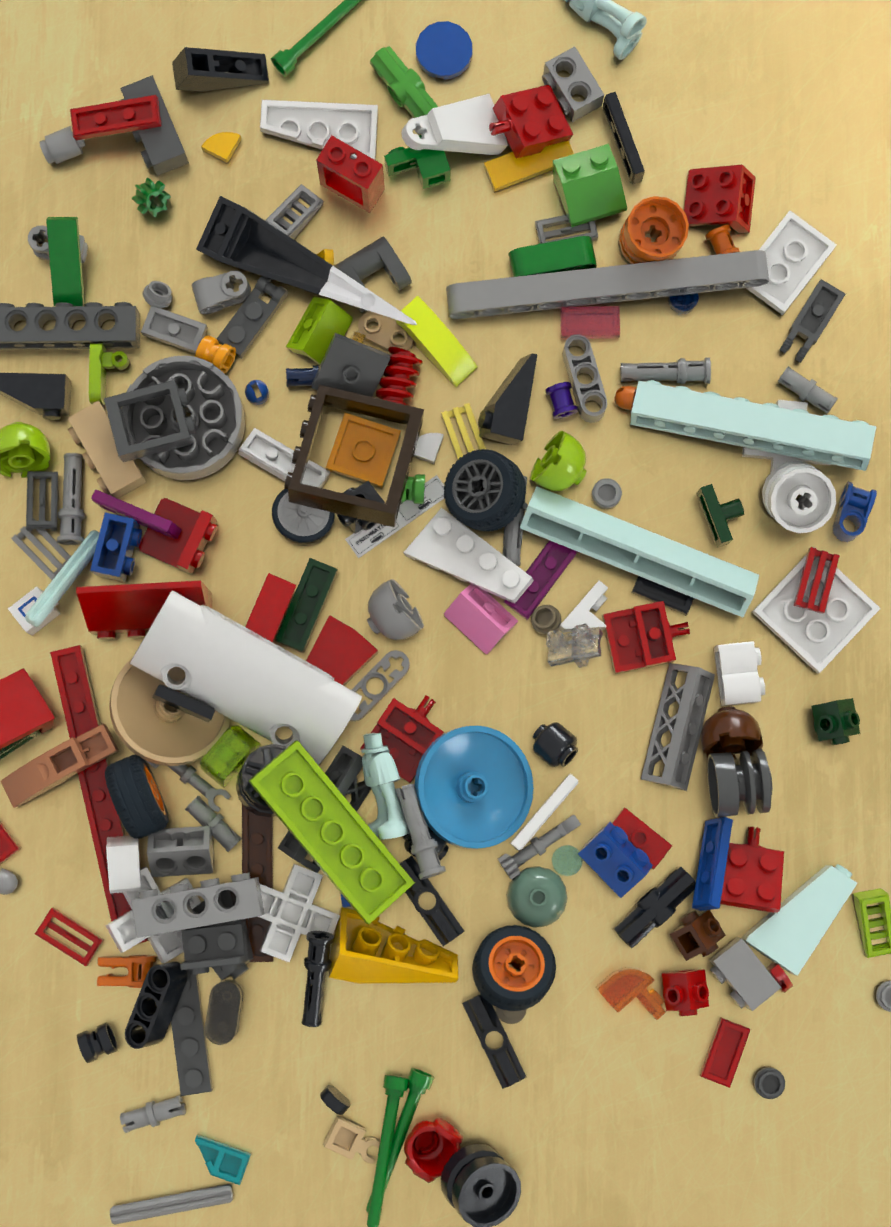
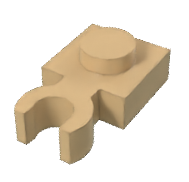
M336 1116L323 1145L325 1148L351 1160L355 1153L358 1152L365 1162L374 1164L375 1159L367 1154V1149L370 1146L379 1148L380 1141L375 1137L364 1139L363 1136L366 1132L364 1128Z

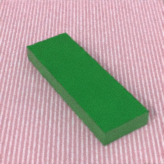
M48 217L46 224L53 304L55 306L57 303H71L73 306H84L78 217Z

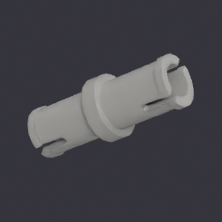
M789 366L778 380L779 384L781 383L800 396L798 399L803 402L807 400L824 411L825 414L829 413L838 399L818 387L815 380L811 379L809 381Z
M197 796L185 808L202 826H210L211 835L227 852L242 839L222 820L224 817L220 813L217 815L200 796Z
M181 1095L158 1103L151 1101L146 1103L145 1107L121 1113V1125H126L123 1126L124 1132L128 1133L148 1125L155 1127L160 1125V1121L185 1115V1104L180 1103L183 1101Z

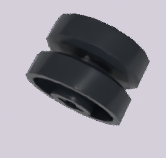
M472 1144L458 1150L445 1164L441 1175V1191L446 1200L457 1210L464 1221L473 1227H492L507 1219L517 1207L521 1195V1181L516 1171L504 1161L497 1151L488 1145Z

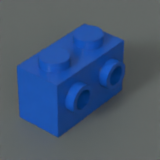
M105 512L90 569L96 576L126 582L127 575H132L135 566V558H132L134 547H139L142 538V529H139L140 525L135 519Z
M611 821L587 842L578 853L620 898L640 882L653 866L647 854L643 850L636 848L628 840L624 830L614 826Z

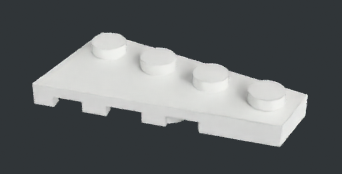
M262 100L260 129L263 133L322 150L332 135L375 160L378 105ZM352 154L350 158L356 159L357 155Z
M443 508L436 513L403 552L405 556L413 560H419L429 567L451 574L461 581H467L484 591L514 604L534 581L530 575Z

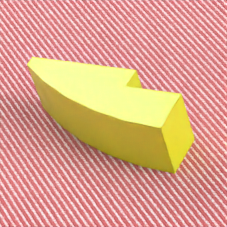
M416 296L401 310V312L415 320L417 325H410L396 320V323L406 331L416 342V347L456 388L478 368L455 336L419 296Z

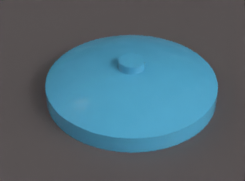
M466 726L444 733L427 748L416 771L415 790L426 824L442 840L458 847L471 849L486 848L505 841L521 827L532 804L533 777L524 753L508 736L489 727Z

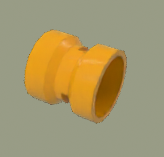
M207 335L199 343L195 357L212 363L225 374L235 360L236 349L228 344H219L216 338Z

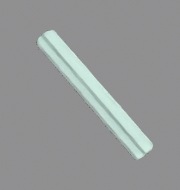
M93 530L88 534L26 613L25 620L34 627L41 625L94 557L99 537L98 531Z

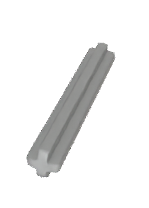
M227 1184L117 1205L110 1209V1219L112 1224L116 1225L232 1202L233 1190L231 1185Z

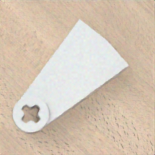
M490 94L432 108L427 115L410 119L401 132L405 144L414 150L430 149L499 156L508 146L504 133L493 136L489 130L490 123L499 122L493 110L494 103Z

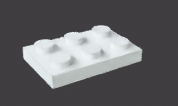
M789 211L759 249L766 252L769 282L762 286L746 289L783 315L837 244L795 213Z

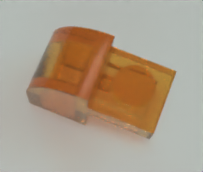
M621 968L615 970L595 987L617 1013L635 997L654 1019L658 1020L666 1013L661 1007L665 1003L661 996L653 988L649 992L646 989L655 980L649 974L639 969Z

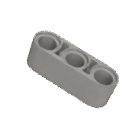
M575 334L570 336L565 342L562 353L563 361L581 418L586 422L595 423L604 416L607 408V398L591 344L585 336ZM579 346L583 349L584 354L573 356L569 348ZM581 373H586L591 376L592 382L582 384L578 381L577 376ZM586 402H597L600 405V411L590 412L585 406Z

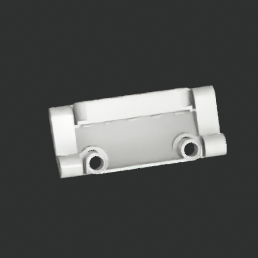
M173 590L167 597L130 662L131 665L164 682L168 688L179 690L191 698L215 708L214 710L268 739L273 744L288 747L298 740L318 765L323 761L342 734L362 698L361 695L334 681V678L323 670L205 605L200 606ZM173 667H180L184 670L186 677L181 681H175L170 678L168 671ZM286 726L293 733L290 738L282 740L276 736L275 732L278 728Z

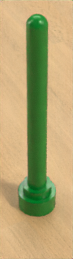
M344 0L291 49L279 50L271 58L274 67L283 76L290 74L295 69L297 58L362 0Z
M411 1068L408 1076V1088L410 1091L394 1131L385 1191L420 1097L426 1093L427 1089L430 1090L434 1080V1076L419 1069ZM371 1196L366 1207L367 1213L369 1212Z
M385 1075L383 1088H386L385 1094L388 1097L367 1218L368 1227H379L400 1097H403L404 1091L407 1092L408 1078Z

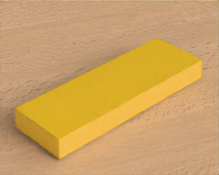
M569 141L545 146L541 153L517 159L514 153L511 152L484 162V168L493 190L496 192L552 171L553 160L574 153Z

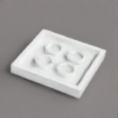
M806 554L752 613L819 674L881 608L838 568H836L826 609L823 614L793 606L806 561ZM814 557L803 597L804 602H808L819 561L817 557ZM826 560L824 570L822 573L821 581L814 605L817 606L819 604V600L821 597L822 589L824 586L826 574L830 561Z

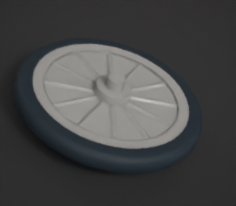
M287 489L282 490L278 494L272 506V519L277 530L286 538L300 543L313 542L322 538L331 529L335 518V513L289 502Z

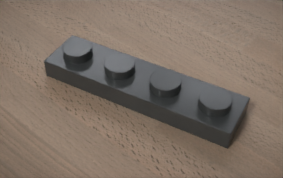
M190 969L186 970L187 981L171 1019L181 1096L212 1092L213 1090L198 974L192 975Z

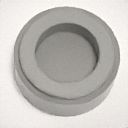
M609 478L599 480L594 485L591 493L594 504L601 509L614 508L622 496L620 485L615 480Z

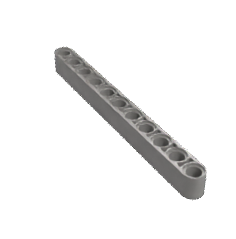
M754 250L456 283L447 286L446 292L449 317L452 319H466L757 287L767 284L769 282L766 252Z

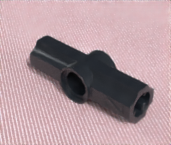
M413 856L401 862L402 868L415 882L405 893L444 947L465 932L430 880L428 878L419 879L420 868ZM425 892H431L436 898V904L430 910H424L419 904V898Z
M682 867L677 868L657 888L654 887L636 903L637 907L613 929L630 948H633L654 927L658 928L675 913L676 907L695 890V880Z
M481 994L463 1002L462 1005L502 1089L526 1078L527 1076L493 1005L485 1000ZM492 1031H497L503 1036L502 1045L496 1049L488 1047L485 1042L487 1034Z

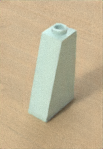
M839 864L835 867L824 866L781 903L778 913L770 912L747 931L742 939L789 973L798 976L856 887L857 882L851 879L853 874Z

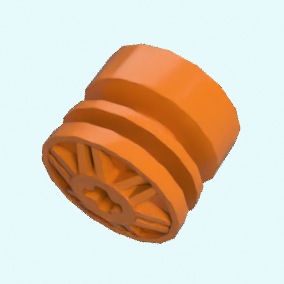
M653 196L643 199L633 207L620 230L619 246L622 255L630 264L672 260L688 237L689 223L686 214L678 203L667 197Z

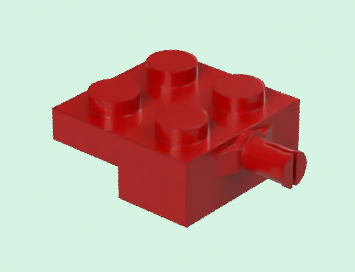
M549 85L502 95L493 107L499 122L490 123L489 130L491 135L495 136L504 133L516 159L541 153L545 146L569 141L573 136V132Z
M664 601L634 606L631 609L602 615L604 624L607 626L605 631L615 674L674 662L676 656L672 642L673 637L690 634L688 622L670 625Z
M425 695L416 710L408 708L393 698L371 732L381 733L383 746L388 747L399 776L409 783L416 776L419 762L427 748L444 734V731L430 723L426 717L436 701L431 699L426 708H424L430 699L427 695ZM363 743L360 750L365 748V743Z
M748 827L747 844L729 843L720 904L778 913L781 907L784 851L759 846L761 829L756 827L754 830V827Z

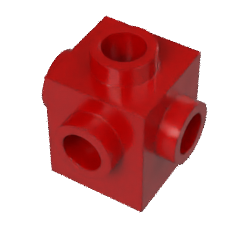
M705 969L678 970L662 973L663 997L665 999L666 1011H679V1016H692L698 1014L697 1009L709 1007V990L706 983Z

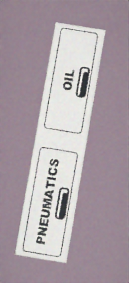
M436 475L425 483L424 504H414L410 500L401 503L395 527L377 523L371 529L361 530L356 534L353 533L345 540L357 557L360 558L443 500L444 484Z

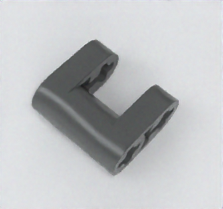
M384 236L334 265V267L362 286L364 284L361 280L381 268H384L399 291L412 283L407 270ZM358 308V310H359L361 313L367 311V310H365V309Z

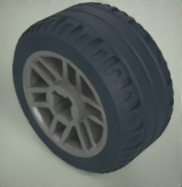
M481 449L468 452L452 465L450 472L447 474L446 482L444 483L445 503L450 513L458 521L470 528L479 531L498 530L510 524L514 517H517V514L520 513L526 494L525 479L519 467L513 461L496 451Z

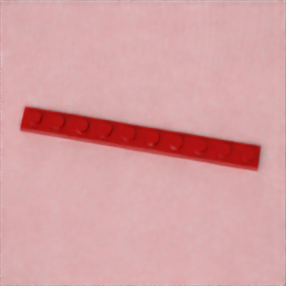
M81 645L50 652L70 739L72 737L77 738L100 725ZM108 758L79 772L78 777L112 922L132 909L123 893L110 894L107 837L125 836V832L107 788L105 770L109 766Z

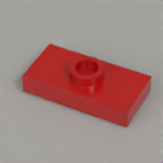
M623 808L612 822L614 826L624 830L628 840L636 848L643 850L647 854L650 863L653 865L651 868L653 870L672 847L669 842L626 808Z

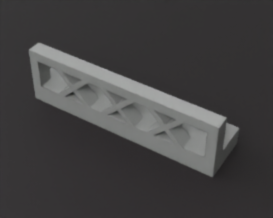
M669 663L643 768L642 780L687 791L715 674L700 667ZM677 673H687L685 684L677 689L675 685ZM677 701L679 704L678 713L670 718L668 714L669 706ZM670 730L672 734L671 742L663 747L661 743L662 734ZM662 759L665 764L662 777L654 776L655 763Z

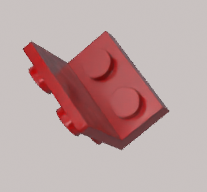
M742 164L690 169L688 171L684 212L689 226L729 224L738 233H750L756 177Z

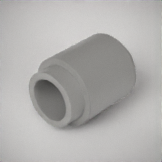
M72 126L45 136V140L39 142L49 164L53 162L58 164L83 154L82 147L86 146L84 139L76 141L73 138Z

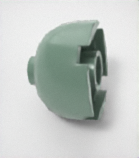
M540 866L529 867L520 871V874L509 883L506 894L508 907L513 916L522 924L535 928L548 926L557 921L565 911L568 899L566 886L560 876L551 869Z

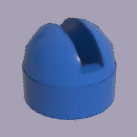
M253 380L247 384L245 395L250 403L261 405L268 400L269 389L263 381ZM255 385L258 386L262 395L259 398H256L252 388Z

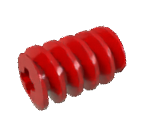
M389 347L390 360L383 373L385 377H382L379 381V385L382 388L376 390V396L379 399L408 405L404 402V399H413L414 395L407 391V388L417 386V383L410 380V376L420 375V372L415 370L413 365H422L423 361L408 350Z

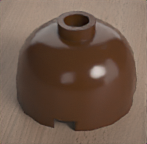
M732 706L720 708L717 713L707 719L701 731L703 753H706L707 758L712 753L731 752L734 760H737L734 754L747 750L750 756H752L753 750L762 749L763 747L761 730L756 719L749 713Z

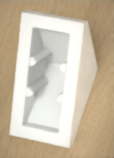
M130 835L107 837L106 850L110 894L141 891L138 838H133Z

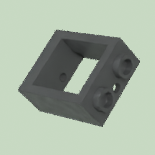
M175 380L104 398L117 453L123 462L193 444L191 435L196 434L192 416L186 417L184 406L189 405L184 387L179 388ZM171 394L180 432L131 445L122 406Z

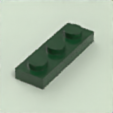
M309 558L275 639L276 642L304 653L338 572L337 568Z

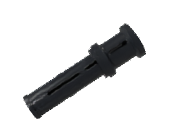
M311 931L306 936L307 941H309L308 957L304 959V966L308 971L302 1024L307 1027H319L322 1023L321 1016L326 971L332 965L329 954L330 945L334 942V935L325 931Z

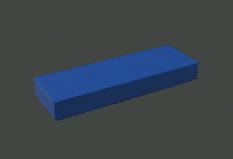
M720 817L705 821L692 903L693 909L706 911L720 908L733 819Z

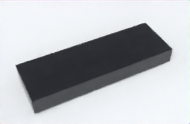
M616 91L606 94L603 110L630 183L633 185L642 182L645 170Z

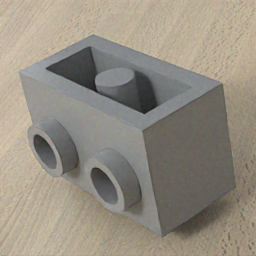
M736 937L709 959L714 966L710 971L721 984L725 981L733 990L730 993L731 998L741 1009L746 1006L751 1011L755 1010L781 988L742 938Z

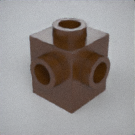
M696 910L690 912L680 919L682 925L670 934L686 961L699 954L703 957L711 954L719 948L716 943L726 936L710 910L700 914Z

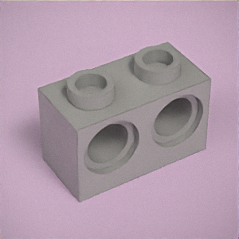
M576 47L545 62L542 75L544 85L551 86L564 115H568L572 122L602 106L604 93ZM564 70L569 72L570 76L560 77L557 72ZM575 94L582 95L585 98V100L577 102L572 99V96Z
M210 826L167 828L148 835L147 856L152 877L213 873L214 848Z

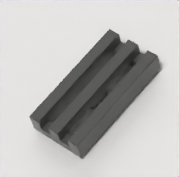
M27 471L26 529L27 531H33V529L57 531L58 472ZM34 478L40 479L39 521H33ZM46 479H51V521H45Z

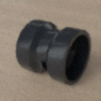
M107 1022L97 1026L95 1031H84L77 1034L79 1049L87 1063L97 1060L99 1055L103 1053L109 1055L118 1051L114 1033Z

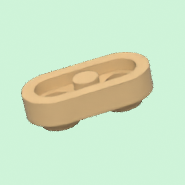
M371 311L364 313L360 317L358 331L365 341L387 352L389 347H398L408 351L412 349L414 340L395 320ZM375 321L378 326L375 329H369L367 324ZM401 334L404 336V340L396 342L393 339L394 336Z

